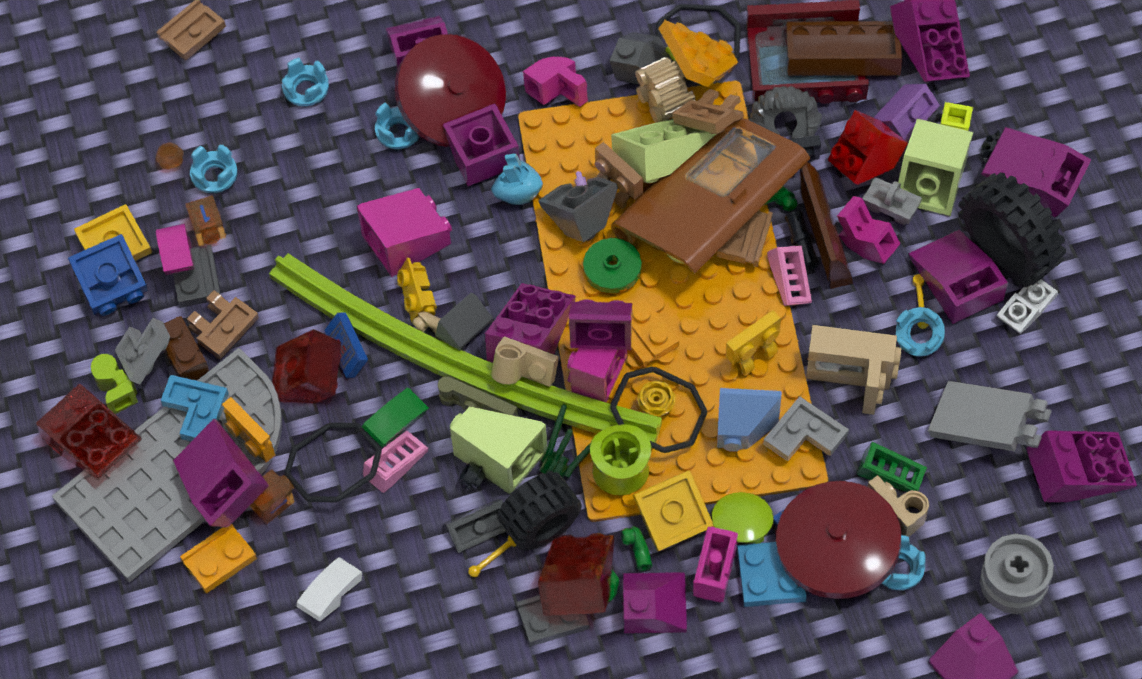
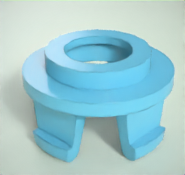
M299 57L287 63L288 73L282 79V89L287 100L298 106H311L320 102L326 96L329 89V82L323 65L319 61L314 62V66L304 65ZM310 81L315 84L305 90V95L296 92V88L301 82Z
M383 103L377 109L375 133L377 139L384 146L392 149H403L413 145L420 136L406 123L398 107L390 109L387 103ZM397 123L408 127L405 131V136L395 138L393 133L389 131L390 127Z
M220 144L217 151L207 152L203 146H199L191 154L193 163L190 169V176L197 189L206 193H219L231 187L235 182L238 173L237 165L231 157V151L227 147ZM219 167L224 170L218 175V181L210 182L204 177L206 171L210 168Z
M918 307L909 311L905 310L896 320L897 342L910 355L918 357L928 356L937 351L944 341V323L940 316L929 308ZM919 322L929 324L932 329L930 340L922 344L914 342L910 335L912 327Z
M901 535L899 559L909 564L910 573L890 574L882 582L884 586L894 590H907L916 586L921 581L925 571V552L919 551L911 545L908 536Z

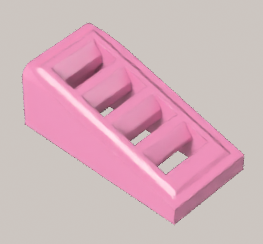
M802 246L777 247L768 251L769 264L784 306L812 303ZM787 270H791L792 274L788 275ZM795 280L796 285H790L789 281ZM791 291H799L800 296L792 297Z
M405 431L381 449L382 453L376 475L369 482L382 493L386 492L428 452V447L410 432ZM406 445L413 452L410 454L402 446ZM394 454H398L403 460L401 461ZM375 455L364 462V477L370 473ZM386 462L390 463L393 467H389Z

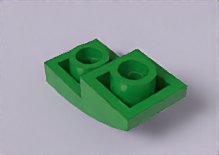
M408 387L373 414L362 425V428L383 448L399 437L406 427L425 415L429 407Z

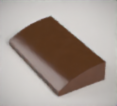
M893 21L786 22L788 76L901 75V42L895 34Z
M806 162L800 168V194L829 287L833 289L853 284L852 275L821 177L815 167Z

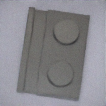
M211 244L207 245V248H191L195 269L173 274L180 308L208 302L206 298L213 290L221 295Z
M576 585L517 602V608L530 647L590 629Z

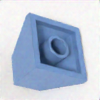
M720 388L717 448H724L727 451L748 449L773 429L779 422L781 391Z

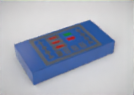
M341 312L334 316L324 331L346 378H353L362 369L368 358L346 312Z

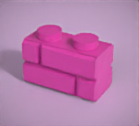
M707 527L694 579L693 596L716 602H724L733 559L737 549L738 533L715 527Z

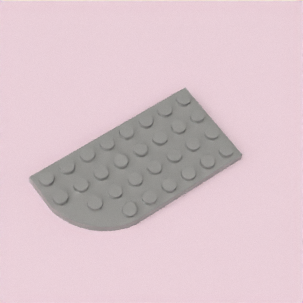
M238 348L197 381L227 388L229 392L227 399L232 397L270 436L269 440L272 442L274 452L276 453L282 432V413L277 392L268 376ZM163 407L52 495L54 502L129 583L206 521L193 505L173 462L191 442L181 439L179 434L187 414L185 411ZM222 411L219 424L257 471L262 474L272 459L266 463L259 455L256 458L253 457L244 446L245 441L240 436L235 438L225 427L227 420L224 411Z

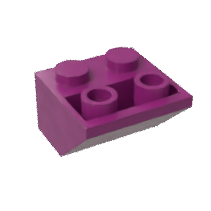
M440 16L386 28L397 70L405 55L418 43L435 35L448 34L445 22Z

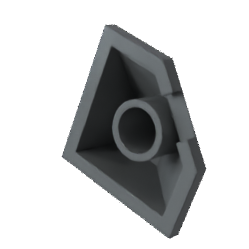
M632 32L618 39L610 58V64L616 80L639 84L635 74L636 71L665 57L671 59V57L666 52V47L660 37Z
M595 177L587 179V185L572 187L571 183L560 185L538 200V202L566 236L585 242L594 238L596 233L605 228L618 187L615 182Z

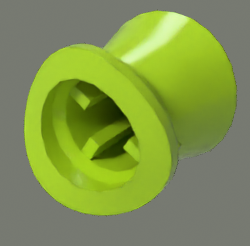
M615 425L600 431L593 438L590 445V455L594 463L593 478L603 491L613 495H627L637 491L645 484L649 476L648 462L651 455V442L648 435L642 429L633 425Z

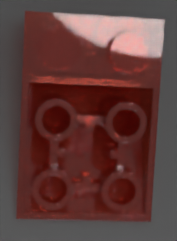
M80 383L35 423L42 439L63 458L96 480H99L142 440L141 436Z
M594 533L585 537L563 535L553 540L538 580L543 616L605 613L610 598L614 535H604L601 533Z

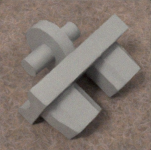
M874 177L868 191L863 196V201L869 210L875 213H885L894 217L896 222L905 225L910 223L922 201V197L901 189V183L897 181L890 184Z

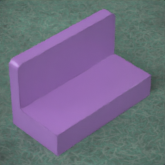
M905 84L874 118L882 121L907 142L911 137L916 120L926 121L940 104L926 84Z

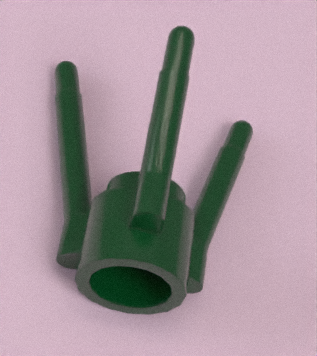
M563 404L560 408L546 453L541 460L543 465L540 468V472L543 474L558 472L562 478L564 475L570 478L574 469L590 453L591 445L590 442L568 465L570 459L563 455L573 434V430L568 429L557 451L554 450L567 409L566 404Z

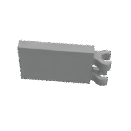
M948 381L928 432L934 438L1015 451L1017 444L1037 448L1042 437L1036 434L1038 428L1034 425H1025L1026 421L1029 418L1040 422H1048L1052 411L1046 409L1047 401L1042 399L1034 400L1032 394Z

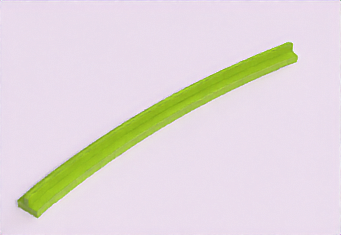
M289 253L284 258L278 255L275 259L276 266L269 273L272 280L332 319L337 313L346 312L357 334L442 377L454 378L520 409L555 421L561 406L566 404L567 409L563 423L596 434L608 427L618 425L610 410V403L552 385L549 387L525 377H521L513 384L499 383L491 375L493 363L465 351H459L451 345L392 317L338 286ZM616 406L624 424L639 427L648 435L650 441L657 442L662 425L661 417Z

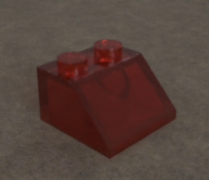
M312 329L277 346L272 383L277 392L279 402L318 403L334 396L338 386L337 375L341 359V342Z

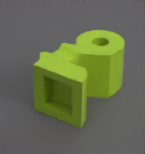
M101 354L95 357L91 362V372L98 388L101 391H107L105 399L111 416L138 403L134 382L129 380L123 370H119L116 359L109 354Z

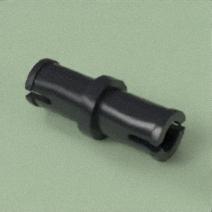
M794 211L790 212L784 218L792 237L790 244L791 246H802L806 271L808 269L807 265L809 270H812L819 265V260L812 245L814 241L813 236L807 230L803 213L797 211L796 217Z

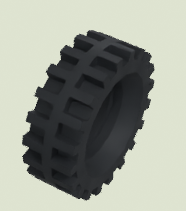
M1000 172L997 175L993 173L961 198L962 200L958 206L962 210L958 214L959 218L965 222L961 225L963 230L968 232L970 235L969 239L994 261L1006 280L1012 279L1014 285L1018 286L1022 283L1024 287L1033 286L1064 261L1063 255L1066 254V248L1062 244L1065 242V238L1058 233V229L1061 228L1059 223L1052 220L1050 217L1052 212L1049 207H1043L1040 203L1041 198L1037 194L1033 196L1029 192V186L1025 183L1019 185L1016 177L1011 175L1007 178L1005 173Z

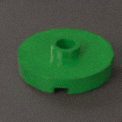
M608 238L591 245L585 253L583 269L592 287L601 292L614 294L634 286L640 278L642 262L640 253L634 245L624 239ZM615 261L617 264L609 265L608 262Z

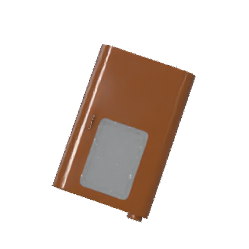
M741 118L727 126L723 132L712 137L672 174L661 177L657 182H654L611 224V229L618 239H624L633 244L636 238L683 262L691 272L696 273L810 159V156L799 144L745 118Z

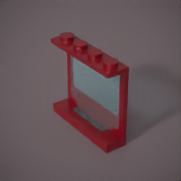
M859 0L747 6L746 24L754 102L758 101L760 95L764 96L766 91H772L774 87L780 88L782 86H793L802 92L807 91L810 97H814L816 103L819 102L821 104L836 101L858 102L860 100H867L869 82L865 80V75L788 76L786 22L859 21Z

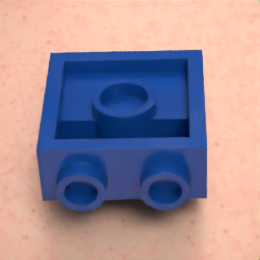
M122 234L68 257L69 263L94 315L100 313L101 316L109 315L117 310V304L126 300L128 304L136 303L143 299V293L148 291L147 285Z

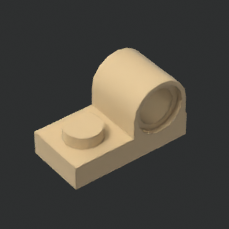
M504 336L495 349L491 375L495 381L502 384H513L521 377H525L550 387L555 381L559 356Z
M878 475L868 482L867 487L879 493L895 511L899 520L901 535L909 537L925 524L929 501L923 493L909 491L897 498V493L893 486L888 482L884 483ZM915 507L920 512L913 514L907 511L906 508Z

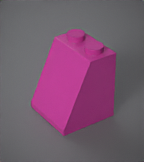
M420 188L368 201L357 206L362 236L391 277L397 275L407 258H410L412 264L420 262L451 244L450 232L452 227L445 216L440 217L438 215L433 199L429 195L425 197Z

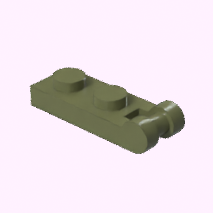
M448 376L442 377L438 381L439 398L443 405L457 404L464 411L468 407H474L518 417L517 406Z

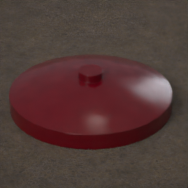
M442 34L421 41L405 55L398 67L395 78V97L400 113L413 131L431 143L450 147L443 124L496 104L502 115L506 102V86L497 62L486 49L466 37Z
M825 482L804 490L787 505L777 526V551L785 572L804 590L825 598H851L873 590L891 574L900 556L901 529L895 511L887 500L876 491L854 482Z

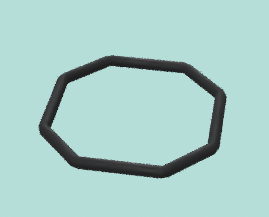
M680 4L658 19L656 23V36L661 39V33L658 28L664 20H668L681 9L719 11L735 26L734 56L737 61L740 57L741 25L721 6Z
M657 367L627 372L623 376L610 404V410L617 424H624L616 406L628 379L654 372L690 389L701 410V414L689 441L667 447L650 441L651 448L662 453H668L691 447L695 443L707 415V409L695 386Z
M327 423L293 446L284 472L285 477L308 502H339L375 477L382 450L358 423ZM329 429H357L376 450L370 473L338 496H309L291 475L296 452Z

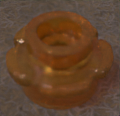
M164 143L158 148L156 161L160 163V167L163 169L177 168L183 162L184 152L175 143Z

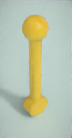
M917 274L913 277L912 283L916 286L918 307L924 308L922 290L924 279L920 274ZM925 322L917 323L921 329H926L929 326Z
M508 536L506 543L477 566H471L468 570L471 577H478L480 570L510 546H517L512 538Z

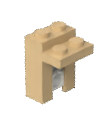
M812 325L806 379L864 386L865 394L862 413L874 415L876 404H882L884 389L889 390L891 379H897L902 348L896 347V335Z

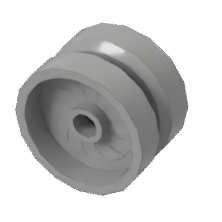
M1011 534L1001 537L992 543L985 555L980 576L983 596L992 606L1003 612L1013 614L1030 612L1041 604L1047 594L1054 566L1050 552L1040 541L1028 535Z

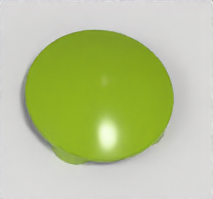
M737 492L724 496L715 504L712 511V522L715 528L738 533L737 542L757 544L764 541L765 535L770 531L773 524V512L768 503L759 496L751 493Z

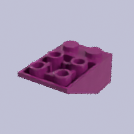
M904 0L890 6L895 34L924 82L970 77L955 0Z
M1005 127L981 174L989 177L993 173L997 175L1001 172L1005 173L1007 178L1011 175L1016 177L1017 183L1019 185L1023 183L1028 185L1029 192L1033 196L1037 194L1041 198L1040 203L1043 207H1049L1052 212L1050 215L1056 218L1069 206L1091 159L1065 144Z
M960 230L908 253L909 258L952 324L1004 300L1008 282L994 261Z
M521 283L485 333L487 361L493 363L495 349L504 336L555 354L569 318L571 301L575 302V295Z
M213 419L173 460L193 505L210 526L228 528L269 486L216 419Z
M1046 430L1041 435L1042 438L1037 448L1029 446L1026 448L1044 502H1072L1137 486L1118 432Z

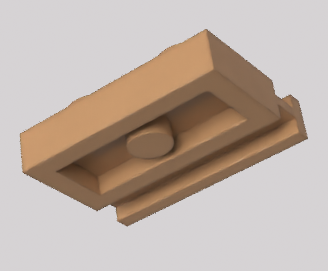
M194 0L157 31V35L160 40L166 42L169 48L186 61L226 27L225 20L208 6H204L200 0Z
M759 209L717 251L716 257L743 264L748 262L758 267L773 212L764 213L760 212Z

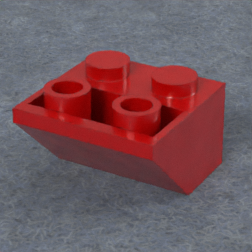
M855 110L847 121L839 140L833 146L828 161L853 183L859 185L893 169L908 142L882 121Z

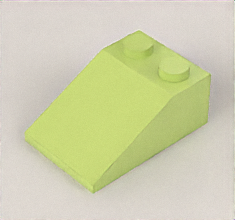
M673 118L611 134L612 150L643 177L644 183H654L659 178L672 174L716 134L675 124Z

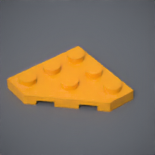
M666 20L658 28L688 80L709 87L715 80L718 81L727 72L730 73L738 64L733 54V48L723 40L715 41L703 32L699 31L696 33L681 23L673 24Z

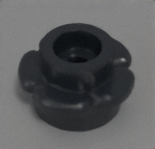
M471 461L465 466L458 479V482L465 486V490H469L471 487L474 489L478 488L485 476V473L482 472L483 467Z

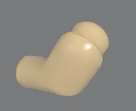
M425 311L418 313L419 316L413 319L412 324L422 332L430 327L436 334L438 322L441 318Z

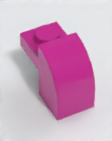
M544 58L523 71L525 92L543 105L560 94L579 107L588 102L587 82L583 76L576 74L575 61L569 58Z
M853 196L837 215L843 227L839 234L841 240L849 249L867 260L884 264L900 245L891 223L872 219L863 198Z
M185 223L156 229L164 273L169 275L195 269L191 253L192 247Z

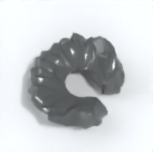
M782 86L780 88L774 87L772 91H766L764 96L760 95L758 101L753 103V112L749 118V121L780 135L774 125L775 117L783 111L791 112L797 120L796 128L792 133V139L815 136L821 124L822 114L818 112L814 97H810L807 91L802 92L793 86ZM757 138L758 142L766 148H776L768 143H764L763 141Z

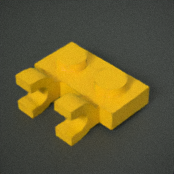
M772 310L726 343V358L732 365L738 362L741 366V372L745 376L755 369L751 356L758 347L762 346L765 351L764 355L768 360L778 353L774 340L780 332L781 318L777 313Z

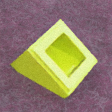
M945 102L940 124L969 131L973 107Z

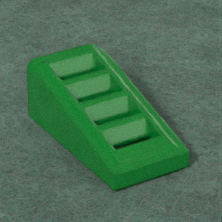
M871 442L863 454L856 474L869 480L878 475L884 483H890L893 488L909 492L919 491L927 467L877 443ZM873 459L878 460L876 466L871 464ZM885 463L890 464L888 471L883 470ZM897 467L902 468L899 477L894 475ZM908 471L914 472L911 482L906 480Z

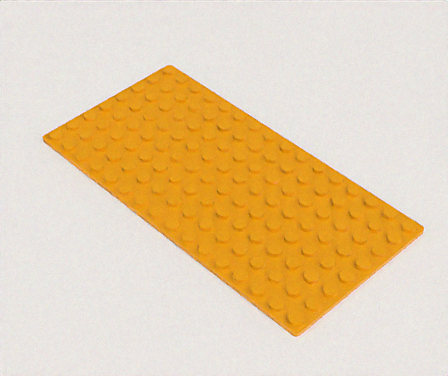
M739 81L715 83L709 87L704 85L687 87V92L693 91L695 101L701 99L703 94L709 89L718 91L719 97L713 102L714 105L718 106L723 104L724 100L731 94L740 96L741 102L735 106V110L743 111V118L749 120ZM638 95L586 102L580 107L576 104L523 111L518 115L525 161L537 171L543 182L542 189L532 201L548 289L575 295V302L584 299L594 302L620 300L634 305L647 298L678 338L679 347L656 361L652 360L644 368L657 367L693 384L707 409L705 420L695 443L691 447L668 453H662L651 448L647 481L640 489L631 494L613 495L603 491L593 478L594 463L589 453L579 464L588 519L591 522L641 515L632 495L690 470L705 505L715 504L724 496L737 492L751 493L760 497L806 490L820 483L828 482L822 450L807 440L803 442L789 461H786L763 445L764 438L769 432L748 449L727 451L724 448H717L720 388L781 391L779 420L799 396L812 404L791 308L783 304L768 260L767 252L777 248L772 222L758 267L748 262L743 264L716 257V252L696 273H693L686 264H680L671 260L663 251L636 238L632 245L640 253L642 262L640 278L628 290L626 288L620 290V293L611 294L595 289L588 282L583 269L585 253L591 245L602 239L617 238L611 229V224L635 200L632 197L629 198L627 207L622 210L615 203L614 198L605 228L596 233L594 238L585 242L566 236L538 202V200L560 185L571 183L572 187H576L574 180L577 179V171L582 173V177H585L586 181L587 179L597 177L600 172L595 166V148L604 142L612 149L611 134L656 123L651 116V107H649L648 102L642 103ZM747 133L742 137L735 136L690 181L721 197L729 195L759 165L753 137ZM643 182V193H644L653 183H644V182ZM768 204L762 206L760 212L768 213ZM610 261L608 262V264L615 265L617 264V262ZM774 310L781 318L780 332L774 340L778 353L768 360L764 355L765 351L762 346L758 347L751 356L755 369L745 376L741 372V366L738 362L732 365L726 358V343ZM568 318L558 344L565 390L571 392V383L568 382L570 369L567 368V363L572 351L577 352L578 348H570ZM627 350L626 361L607 403L611 404L620 382L627 372L644 369L630 350ZM654 372L629 378L617 406L645 413L641 410L637 400L642 387L652 381L665 382L675 393L676 400L670 412L663 416H658L662 418V425L656 443L667 447L689 441L701 414V410L690 389ZM572 426L578 456L597 434Z

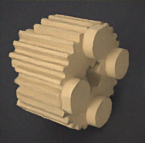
M665 57L635 72L640 84L636 88V92L642 103L648 102L649 107H651V116L655 122L665 121L673 117L672 113L689 100L695 101L693 91L687 92V85L683 78L685 76L676 60L671 62V59Z

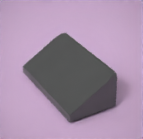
M471 292L439 320L435 336L460 351L493 321V317L478 297Z
M496 499L444 523L458 553L506 532L497 519L498 511L503 504L501 499Z

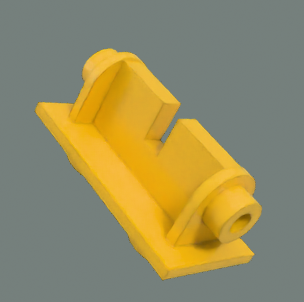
M407 258L397 273V282L402 287L404 307L409 312L412 322L414 318L419 316L418 313L425 311L435 315L437 306L432 291L421 290L429 289L430 287L426 268L420 262L412 264L410 258Z

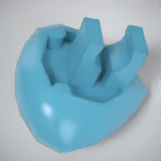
M516 153L505 155L508 166L503 167V172L495 180L491 191L497 199L514 205L529 203L542 189L543 182L541 176L528 163L520 161Z

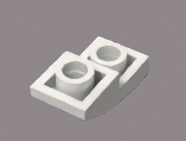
M1040 279L1033 286L1023 287L1018 294L1015 293L1000 310L997 317L1021 334L1057 297L1058 291Z
M338 557L309 585L297 601V607L316 620L321 621L341 605L342 595L362 581V571Z

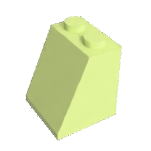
M921 119L916 120L904 154L899 183H901V189L922 197L918 208L951 216L973 132Z
M468 407L463 414L459 413L450 424L454 455L466 464L471 461L478 466H482V472L485 473L484 477L508 494H511L545 455L547 450L546 425L541 421Z

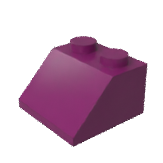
M496 104L443 124L455 162L468 186L502 173L503 167L508 166L505 155L516 153L520 160L519 146Z
M588 299L580 300L579 302L571 301L569 311L570 348L631 350L632 303H625L620 300L610 302H594Z

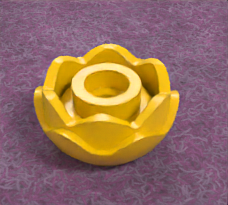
M652 381L642 387L637 400L643 412L658 417L672 410L676 396L667 383Z

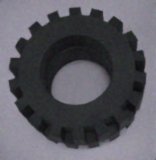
M548 472L526 481L513 491L498 511L497 519L520 550L528 551L542 547L563 534L578 517L582 504L558 472Z

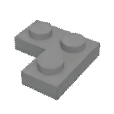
M152 318L143 334H141L140 330L129 327L117 345L115 352L130 381L141 384L145 376L152 371L154 362L159 354L166 349L171 336L162 321Z
M799 396L764 438L763 445L786 461H789L805 440L831 456L848 436L849 429Z

